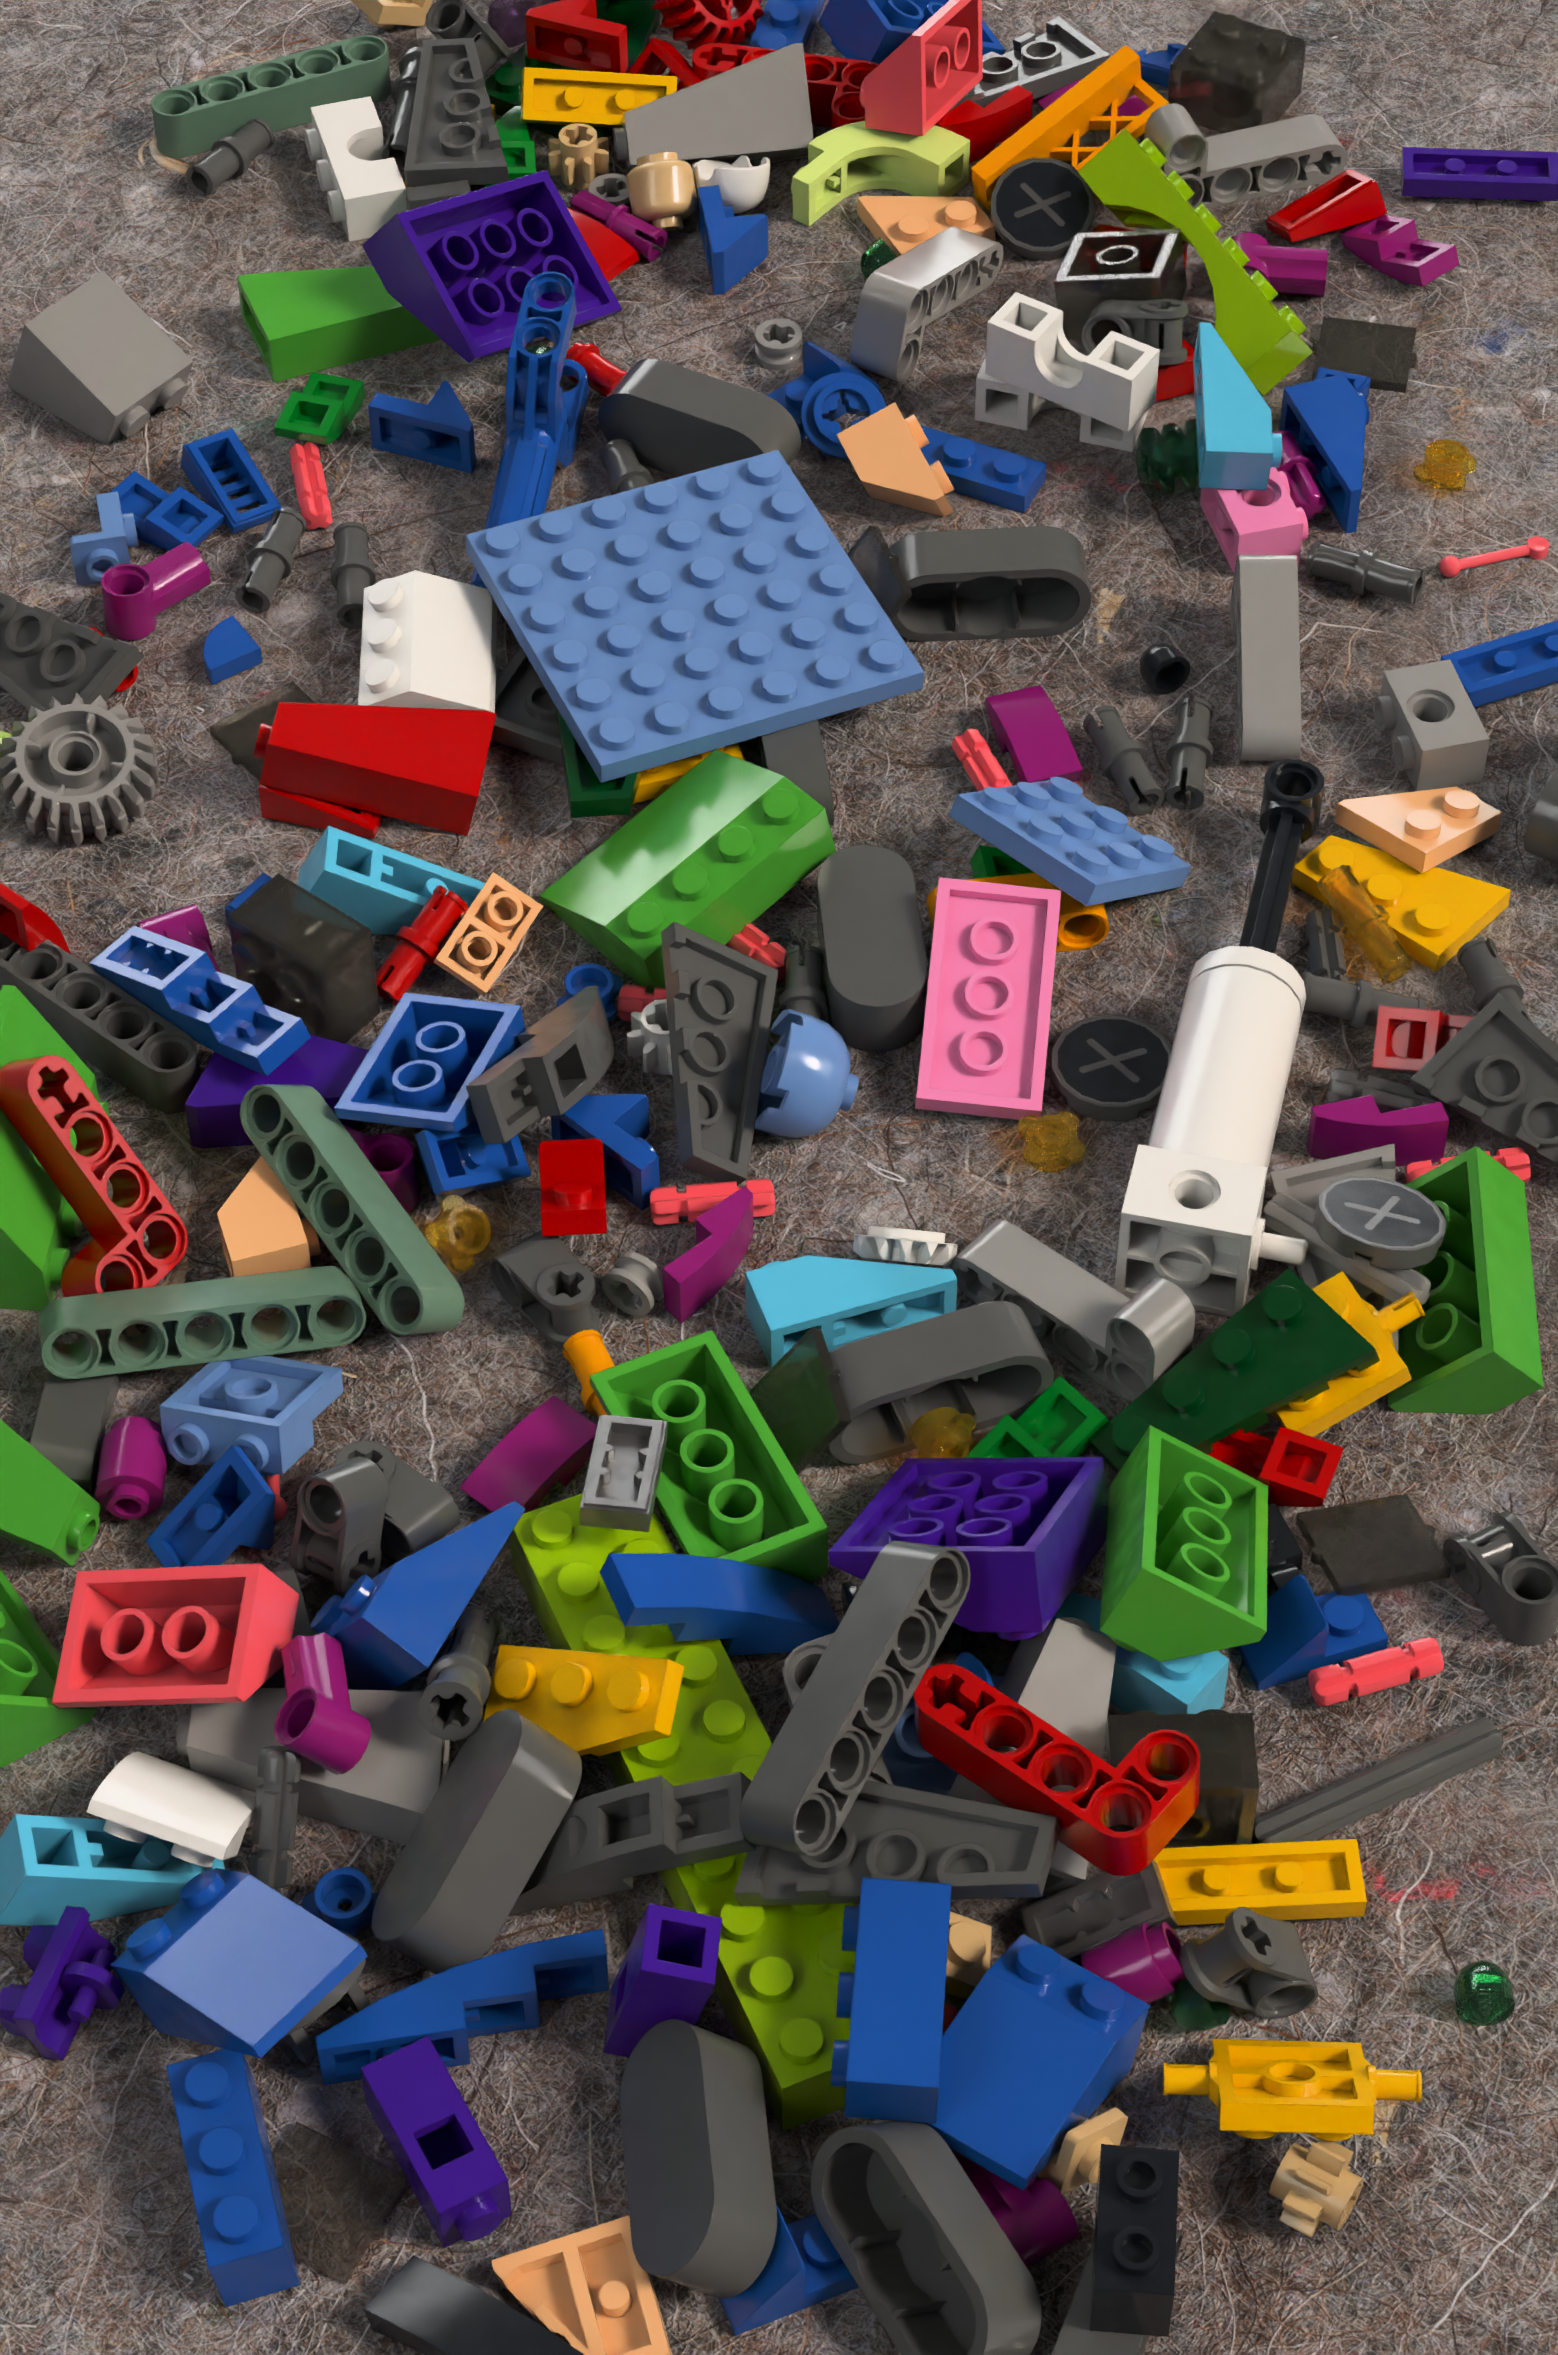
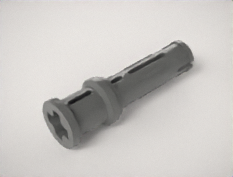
M422 47L408 49L402 55L399 63L401 76L396 79L392 89V97L396 108L392 116L388 138L382 151V159L394 157L400 172L404 171Z
M482 1605L466 1607L455 1624V1630L447 1654L433 1664L427 1676V1687L424 1689L418 1702V1716L422 1726L431 1735L442 1740L455 1741L466 1738L473 1733L482 1719L483 1705L490 1693L491 1678L486 1667L494 1642L500 1631V1622L494 1612L488 1618V1621L485 1622L484 1617L488 1608Z

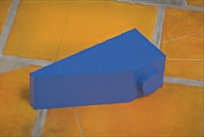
M1343 373L1285 387L1283 390L1279 430L1292 432L1297 439L1302 454L1313 461L1317 470L1315 481L1328 507L1347 534L1357 530L1362 491L1365 427L1369 423L1370 412L1365 396L1362 393L1356 392Z

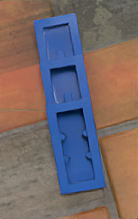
M135 925L90 962L95 972L187 1033L194 1041L266 1077L311 1038L301 1018L263 1004L254 985L216 971L205 951Z
M609 1553L600 1570L601 1577L625 1627L668 1624L675 1641L720 1639L728 1656L792 1652L793 1649L803 1643L834 1633L840 1624L822 1587L778 1570L739 1561L674 1553Z
M603 1929L524 1944L454 1966L381 1998L316 2036L323 2085L362 2080L361 2067L426 2036H429L445 2067L471 2064L468 2045L469 2037L540 2027L538 2001L609 1991L607 1954Z

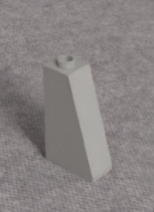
M803 43L788 45L625 112L621 120V128L613 129L616 160H625L626 172L628 174L637 166L638 158L662 152L677 153L678 160L688 162L691 167L692 164L702 159L720 160L730 164L734 163L741 155H747L750 162L761 161L763 157L771 160L808 156V143L814 140Z
M1070 1617L1053 1619L1043 1633L1020 1641L998 1690L1102 1759L1117 1644L1110 1637L1092 1631V1626L1083 1620ZM1002 1746L995 1748L993 1750L996 1752L1008 1753L1011 1751H1015L1016 1749L1013 1747ZM959 1773L948 1794L951 1797L1008 1807ZM1058 1785L1051 1789L1056 1792H1068L1075 1788L1069 1785ZM1058 1841L1042 1895L1051 1896L1085 1881L1088 1861Z
M260 1687L245 1702L192 1704L191 1714L181 1713L179 1715L177 1725L178 1756H188L190 1768L193 1771L256 1793V1787L264 1782V1778L257 1777L259 1753L264 1747L284 1746L276 1741L274 1724L280 1708L287 1699L286 1689ZM348 1689L351 1710L367 1718L371 1725V1737L368 1747L360 1761L352 1769L338 1775L301 1755L300 1781L293 1783L292 1789L299 1791L297 1814L406 1845L449 1770L451 1740H442L433 1736L422 1726L418 1716V1702L423 1691Z

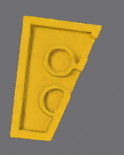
M1333 835L1328 836L1295 865L1292 877L1293 885L1434 972H1437L1465 943L1472 940L1508 907L1511 894L1510 889L1438 867H1433L1421 873L1385 851Z
M500 1644L483 1722L501 1710L513 1709L573 1748L580 1756L590 1753L598 1757L670 1737L685 1666L663 1658Z

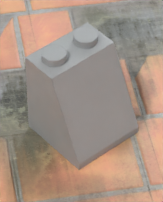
M101 271L24 325L7 384L15 392L102 444L108 445L122 434L130 437L137 433L146 424L150 414L159 407L163 406L165 409H169L177 404L188 390L186 381L193 361L104 271Z

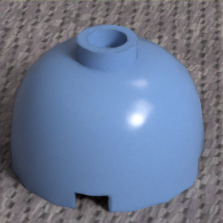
M786 1009L780 1013L770 1030V1033L780 1035L781 1037L771 1052L766 1051L756 1117H759L756 1118L754 1130L773 1136L794 1139L814 1135L831 1124L839 1109L849 1111L856 1097L859 1077L849 1073L851 1066L850 1053L842 1036L831 1025L811 1015Z

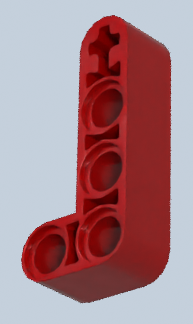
M708 43L699 46L692 53V69L702 80H706L776 50L725 43ZM804 53L812 125L831 127L832 130L850 123L865 121V108H862L860 104V88L864 78L879 64L864 60Z
M46 1055L15 1060L4 1065L0 1069L1 1110L93 1237L68 1262L63 1270L61 1286L64 1297L104 1293L100 1285L102 1271L106 1277L105 1292L154 1287L186 1254L188 1235L181 1218L75 1068L65 1058L57 1055ZM71 1128H73L76 1134L77 1144L75 1150L70 1142ZM108 1179L113 1188L112 1201H110L107 1194ZM145 1231L149 1239L148 1251H146L143 1242Z
M940 1664L928 1668L913 1693L916 1734L920 1745L928 1753L1009 1808L1057 1817L1061 1828L1058 1841L1109 1874L1129 1876L1139 1873L1146 1868L1190 1819L1199 1805L1200 1752L1196 1743L1189 1736L1176 1730L1162 1729L1149 1733L1135 1745L1115 1768L969 1670L956 1664ZM1008 1746L1016 1750L1002 1753L996 1752L993 1749ZM1173 1774L1180 1778L1164 1781L1155 1778V1776ZM1058 1785H1069L1075 1789L1068 1792H1056L1051 1788ZM1125 1824L1135 1829L1127 1832H1116L1109 1829V1827Z

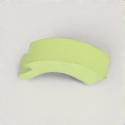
M865 121L850 123L827 131L808 143V165L800 168L792 177L793 219L809 227L844 198L854 193L871 189H892L913 196L951 197L969 182L970 140L936 125L923 136L865 128Z

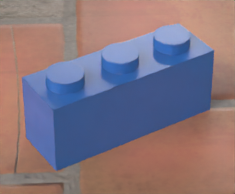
M862 1877L860 1906L845 1905L842 1951L856 1952L855 1972L839 1973L836 2018L851 2019L849 2041L834 2040L831 2086L846 2087L844 2117L936 2124L952 1884Z
M221 2049L167 2065L207 2265L226 2307L301 2285L259 2093L244 2054Z

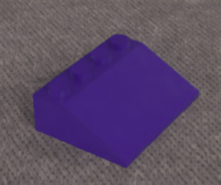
M547 170L397 213L362 245L387 292L468 363L510 350L525 287L528 281L540 273L555 271L564 274L571 280L575 289L577 309L573 328L616 315L622 310ZM548 292L542 294L537 299L536 304L542 308L552 309L560 306L566 297L557 292ZM537 337L535 339H532L528 343L543 339L545 337Z
M1103 1457L907 1458L828 1551L830 1565L864 1580L880 1551L886 1544L894 1540L957 1548L964 1553L969 1562L971 1577L968 1593L953 1623L972 1632H997L998 1637L1004 1640L1016 1641L1032 1638L1044 1632L1106 1541L1108 1504Z

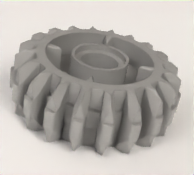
M76 692L71 701L72 704L61 705L52 696L49 710L43 712L31 706L28 713L29 722L13 720V727L11 728L12 737L2 738L0 747L2 756L0 757V792L2 799L6 801V804H9L11 814L16 821L26 820L27 827L31 830L33 836L47 829L49 838L56 844L65 834H70L73 841L80 847L84 835L95 833V836L104 843L107 836V828L114 827L125 833L128 826L127 816L142 818L145 811L144 801L153 800V795L156 791L154 781L157 780L159 775L158 761L154 758L156 755L154 741L150 738V734H145L144 725L139 717L129 718L128 711L125 710L122 703L108 710L107 702L104 701L101 695L90 705L84 704L83 699ZM78 767H84V768H85L84 770H81V771H70V770H72V769H74V768H78Z

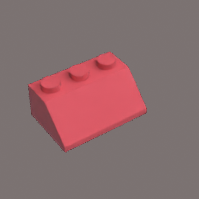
M949 0L864 78L860 88V104L862 108H865V128L923 136L983 79L982 0Z
M261 1563L77 1571L52 1703L58 1708L245 1702L283 1666L281 1649L292 1640L300 1594Z

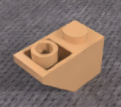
M894 402L836 434L871 498L942 517L954 512L945 495L955 489L940 461L938 460L929 465L920 448L930 443L915 414L904 419Z
M262 1155L217 1212L222 1249L230 1277L311 1268L310 1257L321 1254L316 1230L307 1218L300 1220L297 1210L299 1209L298 1205Z

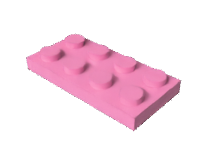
M939 877L915 1109L1040 1122L1061 890Z

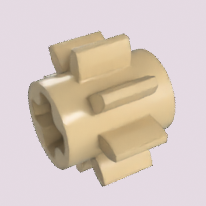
M583 123L570 124L560 130L559 139L549 138L550 176L561 174V181L565 186L572 189L589 188L591 181L599 176V173L609 174L608 137L597 138V131L592 126Z
M1321 2139L1317 2143L1313 2142L1309 2150L1297 2143H1293L1282 2159L1269 2191L1270 2195L1283 2201L1281 2206L1284 2207L1279 2221L1310 2238L1313 2237L1316 2229L1320 2231L1323 2223L1339 2231L1348 2219L1364 2182L1362 2177L1350 2172L1351 2167L1348 2165L1354 2152L1334 2141Z

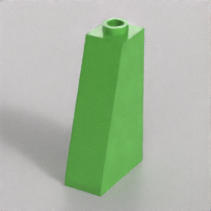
M373 266L254 273L237 276L242 319L274 383L442 340L387 292Z
M0 1419V1537L73 1567L80 1552L86 1551L91 1546L98 1533L100 1525L99 1513L103 1506Z

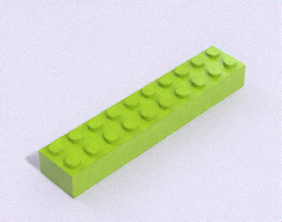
M583 1493L522 1514L510 1534L512 1564L552 1649L663 1658L685 1666L670 1737L603 1755L617 1786L658 1776H663L670 1784L677 1786L736 1772H742L752 1781L771 1748L772 1742L720 1639L675 1641L668 1624L625 1627L601 1577L600 1570L609 1553L676 1554L654 1509L649 1532L581 1526L580 1504ZM747 1852L658 1871L676 1909L722 1918L714 1989L739 2042L749 2047L759 2061L764 2094L782 2132L844 2108L846 2087L831 2086L834 2040L849 2041L851 2019L836 2018L839 1973L855 1972L856 1952L842 1951L845 1905L855 1906L854 1903L739 1906L734 1891Z

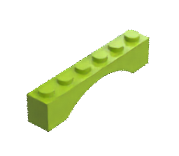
M1123 129L1088 161L1078 173L1102 203L1125 227L1151 229L1173 235L1196 249L1205 264L1213 287L1216 312L1215 330L1253 385L1264 396L1313 353L1300 337L1307 327L1287 304L1280 310L1275 307L1271 301L1278 295V292L1258 270L1251 276L1246 272L1243 267L1250 261L1248 256L1230 236L1221 242L1215 233L1222 228V225L1203 203H1200L1195 209L1192 207L1188 200L1195 194L1194 191L1175 170L1169 175L1163 172L1161 167L1168 160L1151 140L1146 137L1139 144L1126 129Z

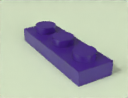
M1402 147L1400 162L1402 196H1417L1425 199L1450 197L1469 198L1472 200L1508 199L1525 202L1558 201V152Z

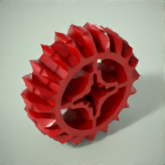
M656 0V3L651 8L661 10L663 14L661 27L673 28V40L686 42L688 49H696L708 43L738 45L739 42L744 41L745 37L755 31V22L764 15L759 5L763 0Z

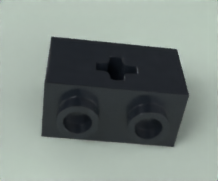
M1101 2144L1096 2188L1090 2331L1168 2337L1175 2287L1179 2150Z

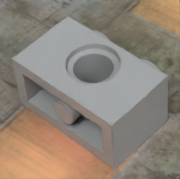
M1451 660L1384 671L1381 694L1375 697L1373 702L1375 722L1380 731H1387L1392 742L1396 767L1401 772L1406 771L1414 790L1447 788L1483 781L1490 738Z

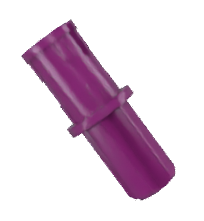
M581 190L577 195L572 196L570 209L585 214L603 224L624 239L645 259L652 262L661 255L659 251L652 247L655 244L662 249L665 248L668 235L665 230L632 215L630 207L624 204L616 207L586 190Z
M1286 430L1276 431L1274 433H1281L1282 435L1281 464L1276 469L1278 472L1283 471L1286 474L1289 482L1290 497L1296 508L1302 507L1307 520H1311L1315 513H1323L1326 506V501L1315 481L1316 467L1313 461L1302 454L1297 439L1292 432Z

